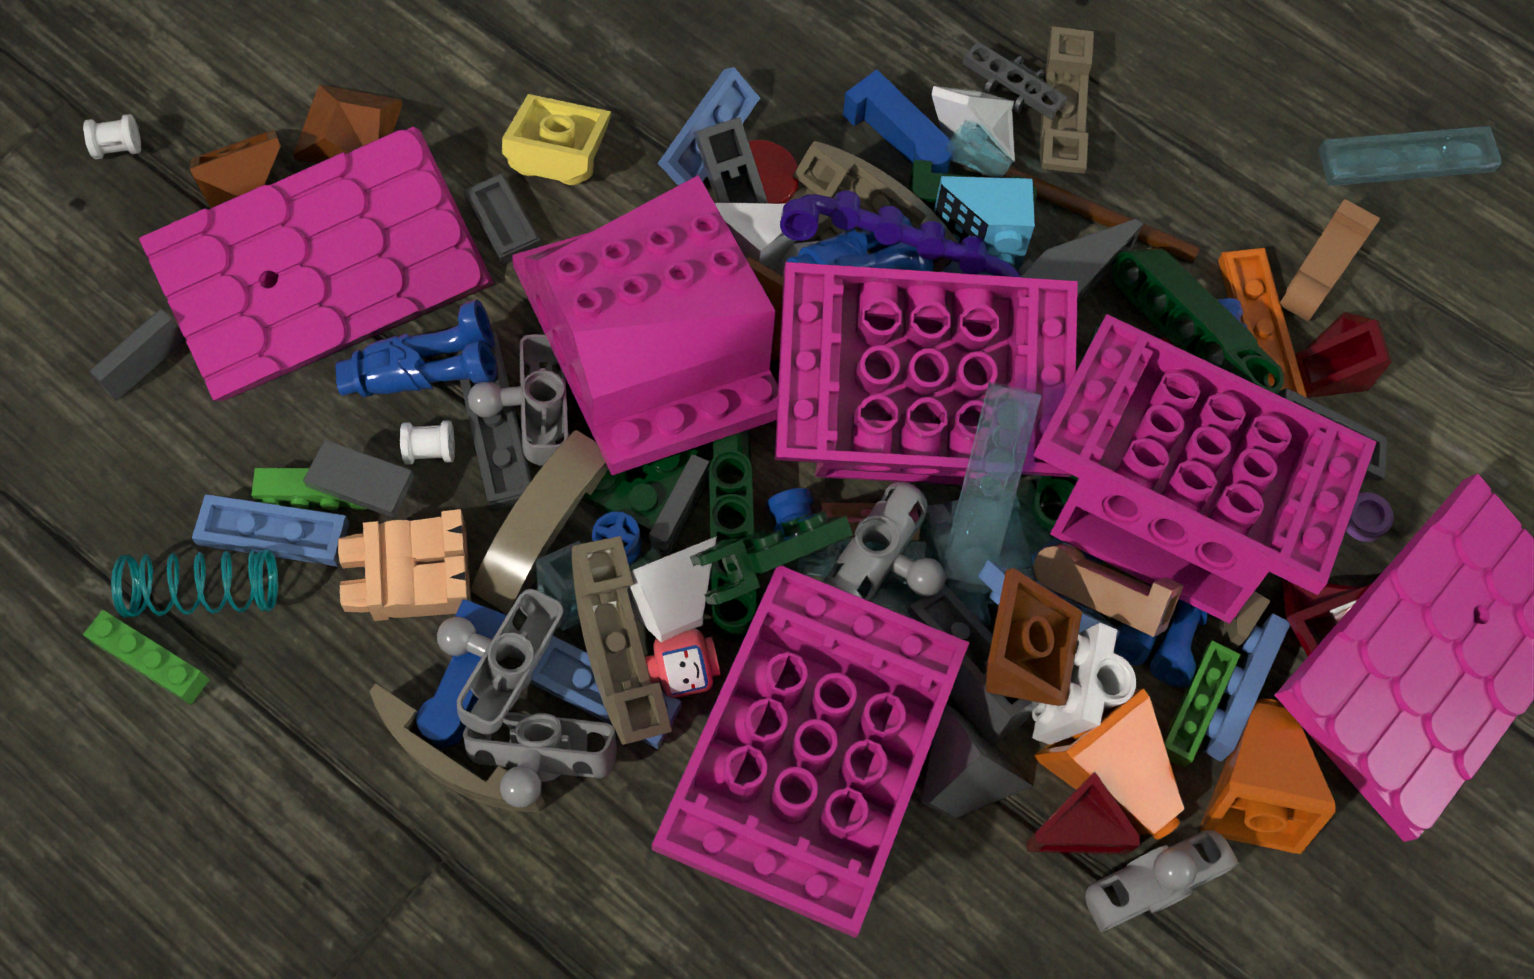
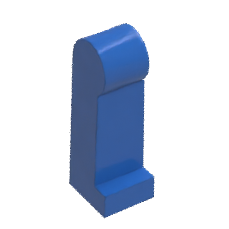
M877 69L845 92L843 116L853 126L865 120L903 157L912 163V166L914 160L932 161L931 173L948 174L953 152L952 142Z
M463 599L455 616L465 617L474 625L477 634L493 640L507 615ZM470 652L461 656H453L434 698L424 702L418 710L417 726L427 742L435 748H451L462 740L466 725L458 717L457 698L482 657ZM470 689L462 704L463 708L468 712L472 711L479 699Z

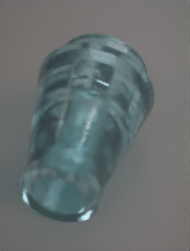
M966 120L957 129L945 148L947 152L953 155L951 160L991 178H1002L1013 162L978 123L973 126Z

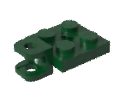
M692 448L644 464L642 468L647 474L644 480L636 478L632 483L626 481L627 473L625 471L611 475L608 468L591 496L585 493L581 500L606 513L613 511L624 512L634 518L640 530L650 534L691 455L694 454L699 457V451Z
M826 511L812 515L804 513L783 521L781 524L784 531H781V529L766 533L765 530L740 540H727L690 556L693 566L698 564L705 566L722 559L730 583L704 594L707 604H721L758 589L760 585L755 573L767 572L852 536L853 533L847 517H828Z

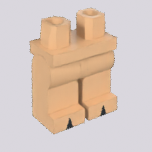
M461 509L442 511V517L412 521L392 520L381 524L378 521L363 523L362 534L338 538V555L342 568L365 566V579L340 581V603L344 611L370 612L374 621L389 620V617L407 618L456 614L463 599L471 602L467 530Z

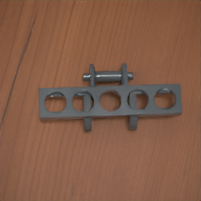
M977 42L964 55L963 64L988 80L984 89L985 93L991 94L993 88L997 90L1001 85H1004L1020 95L1013 107V111L1016 113H1020L1022 107L1026 108L1029 105L1052 120L1056 112L1060 108L1063 109L1066 105L1067 97L1044 83L1045 71L1040 69L1036 73L1023 65L1024 58L1022 56L1009 61L980 42ZM976 54L985 61H977L973 58V55ZM993 65L996 68H998V70L995 72L990 68V66ZM1016 74L1020 75L1023 79L1019 83L1010 82ZM1042 97L1046 98L1047 100L1051 101V102L1054 103V104H1053V105H1047V104H1045V103L1042 101Z

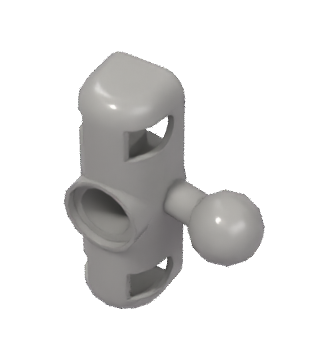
M530 334L520 340V386L500 388L494 382L476 383L469 391L468 405L476 415L487 418L497 415L503 407L521 405L522 449L524 456L531 463L543 466L561 445H556V441L563 437L564 441L568 438L566 379L561 367L559 375L552 372V365H557L558 361L546 335ZM547 362L548 366L540 368L539 363ZM524 364L529 366V375L527 377L524 375Z
M900 481L892 483L885 490L881 501L876 503L867 518H864L858 524L854 537L834 564L829 576L825 577L823 583L862 598L857 590L867 577L872 586L865 598L869 602L890 571L906 578L910 589L919 596H933L942 590L946 574L939 562L927 557L914 561L902 555L925 519L927 500L924 494L912 484ZM913 507H916L921 512V516L916 524L908 515ZM869 541H876L884 545L886 549L873 551L864 544Z
M525 590L517 598L493 640L477 634L474 625L465 617L454 616L446 619L439 626L437 643L448 655L461 656L470 652L482 657L457 698L458 717L468 728L480 734H493L500 729L507 712L512 709L522 690L531 683L534 669L549 646L556 628H559L561 625L563 607L559 601L537 590ZM520 607V610L527 616V619L521 629L517 631L512 621ZM505 658H516L523 664L516 669L509 670L501 667L498 663ZM469 689L479 698L471 712L466 711L462 705Z
M507 712L503 723L509 727L510 743L492 741V734H480L467 726L463 732L465 749L470 760L479 765H499L502 768H510L501 779L500 793L508 805L517 808L527 807L537 800L541 792V782L553 780L560 775L600 779L612 772L616 761L617 743L615 729L607 723L557 718L547 713L530 715ZM596 732L605 738L606 744L601 751L587 752L588 733Z
M1204 830L1169 847L1164 845L1127 864V867L1093 882L1086 890V904L1102 933L1148 910L1151 913H1156L1193 894L1192 889L1231 871L1240 863L1228 842L1220 833L1215 830ZM1201 843L1208 862L1203 860L1194 847L1195 845ZM1113 886L1120 907L1111 903L1103 890L1104 888Z

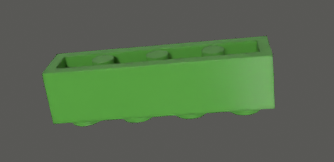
M255 468L251 496L256 502L300 509H308L309 507H321L326 510H336L339 507H351L355 510L367 509L308 488L303 480L309 468Z
M104 610L99 613L83 633L93 644L189 705L194 702L210 681L200 670Z
M1213 640L1204 649L1196 666L1192 683L1186 687L1163 738L1169 761L1183 768H1186L1193 762L1241 654Z

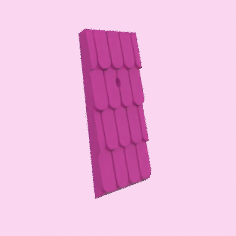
M414 126L407 130H398L347 154L344 152L276 183L260 186L211 209H202L139 238L163 293L168 299L167 301L180 330L187 340L186 343L198 369L206 381L205 384L213 401L229 399L494 285L491 275L421 131Z
M1478 473L1464 479L1275 694L1276 698L1403 842L1418 839L1425 829L1433 826L1465 780L1472 779L1517 715L1523 714L1534 700V538L1526 529L1521 528L1522 524L1495 493L1492 494L1491 488Z

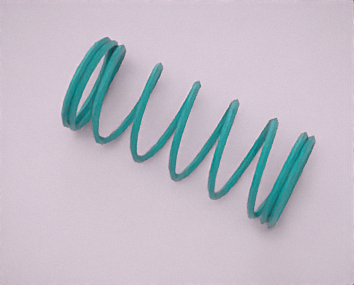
M261 549L258 553L255 550L250 551L248 569L251 592L245 607L238 608L230 593L232 579L231 556L228 551H225L221 559L222 581L225 592L220 606L217 609H211L203 595L206 577L205 558L201 552H198L194 559V576L198 596L191 610H184L176 597L179 584V562L176 554L171 553L167 560V580L171 599L164 611H157L150 601L153 582V566L150 556L148 554L142 556L139 568L133 556L130 554L120 555L112 571L111 589L113 603L116 611L123 618L139 616L147 605L154 614L163 616L172 608L173 603L181 613L190 615L199 606L200 601L211 614L218 613L225 606L227 600L234 610L242 613L251 605L253 598H255L257 607L262 612H269L274 608L278 595L276 560L269 549ZM199 559L201 565V578L199 575ZM146 560H147V566H148V584H147V588H146V582H145V561H146ZM172 560L174 562V585L172 579ZM264 560H266L268 570L267 601H265L263 591ZM125 561L128 563L132 578V596L128 610L123 602L121 586ZM141 593H143L144 602L141 608L139 609Z

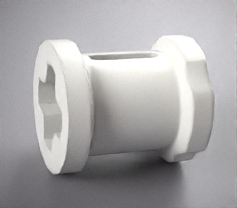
M131 114L123 115L121 120L102 123H96L92 119L84 121L85 143L90 156L95 160L102 159L104 154L129 151L131 154H139L141 152L138 126Z
M443 420L441 425L413 427L410 422L402 423L400 428V449L405 465L413 464L416 459L443 458L445 463L453 462L455 457V438L452 422L450 420Z

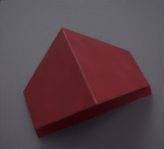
M1348 312L1340 315L1303 351L1295 354L1307 398L1369 391L1392 363L1380 322L1377 319H1370Z
M1282 579L1286 618L1307 656L1314 651L1371 584L1365 587L1327 583L1322 591L1316 595L1288 580Z
M1094 771L1027 841V852L1128 855L1140 846L1139 834Z

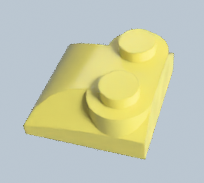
M528 94L502 138V154L507 158L509 166L522 175L559 180L567 185L580 184L593 175L594 157L611 119V111Z

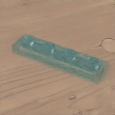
M1491 126L1323 140L1318 149L1328 186L1495 172L1502 163Z
M993 382L988 383L942 565L946 578L987 586L978 575L987 560L998 564L1041 399V394L1038 392Z

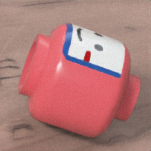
M696 628L684 631L663 642L656 638L653 644L655 655L645 657L651 684L659 682L663 692L669 697L679 698L708 691L713 685V677L720 675L712 637L704 638L702 632Z

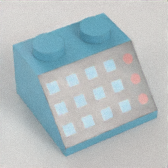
M941 176L934 213L946 225L959 244L966 237H980L986 242L987 254L1006 261L1018 271L1023 264L1035 227L1032 179Z

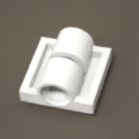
M1098 623L1078 634L1067 704L1055 706L1038 703L1032 713L1033 720L1036 721L1033 739L1051 745L1098 727L1101 724L1103 711L1123 704L1133 696L1136 689L1134 670L1123 657L1113 653L1117 629Z

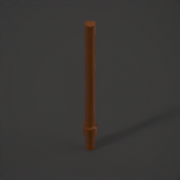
M958 145L952 157L953 162L981 173L982 177L1009 178L1011 176H1021L1026 179H1032L1033 185L1036 188L1037 198L1110 228L1134 220L1007 166L1008 161L998 156L991 155L989 158ZM1144 223L1137 237V240L1154 248H1162L1169 254L1192 264L1200 249L1196 245Z

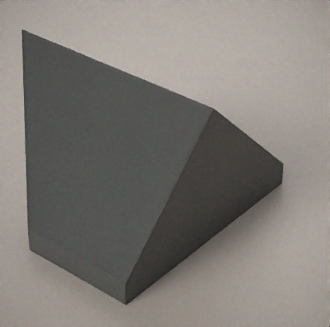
M948 705L945 706L932 741L921 803L949 818H958L1033 786L995 744L992 746L966 716Z

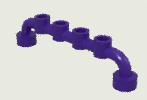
M841 191L835 195L834 199L819 194H808L799 199L790 200L782 209L780 228L783 234L792 240L803 241L813 237L817 232L819 214L831 217L832 223L839 229L849 230L856 226L873 232L876 240L882 244L892 245L901 242L916 247L918 254L924 259L934 260L943 257L958 262L960 269L966 274H979L983 271L993 276L1022 277L1006 261L987 254V245L982 238L969 236L963 239L960 244L945 239L944 227L935 221H928L920 225L918 229L903 224V214L894 206H885L880 208L876 214L860 208L861 200L852 191Z

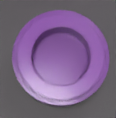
M1370 492L1359 493L1346 532L1359 541L1372 542L1378 540L1393 524L1394 515L1391 506L1384 498Z

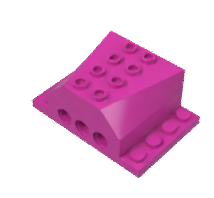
M699 175L592 232L512 255L514 270L611 475L777 420L778 384L770 372L775 309Z
M786 262L783 281L775 460L817 462L815 477L900 481L941 485L1000 488L1020 474L1070 477L1071 474L1033 456L1076 373L1078 281Z
M1106 314L1033 456L1078 478L1050 535L1150 585L1165 577L1181 583L1184 587L1179 597L1180 600L1230 624L1268 572L1316 595L1326 586L1376 441Z
M782 565L776 567L655 836L652 850L856 938L863 924L970 642Z

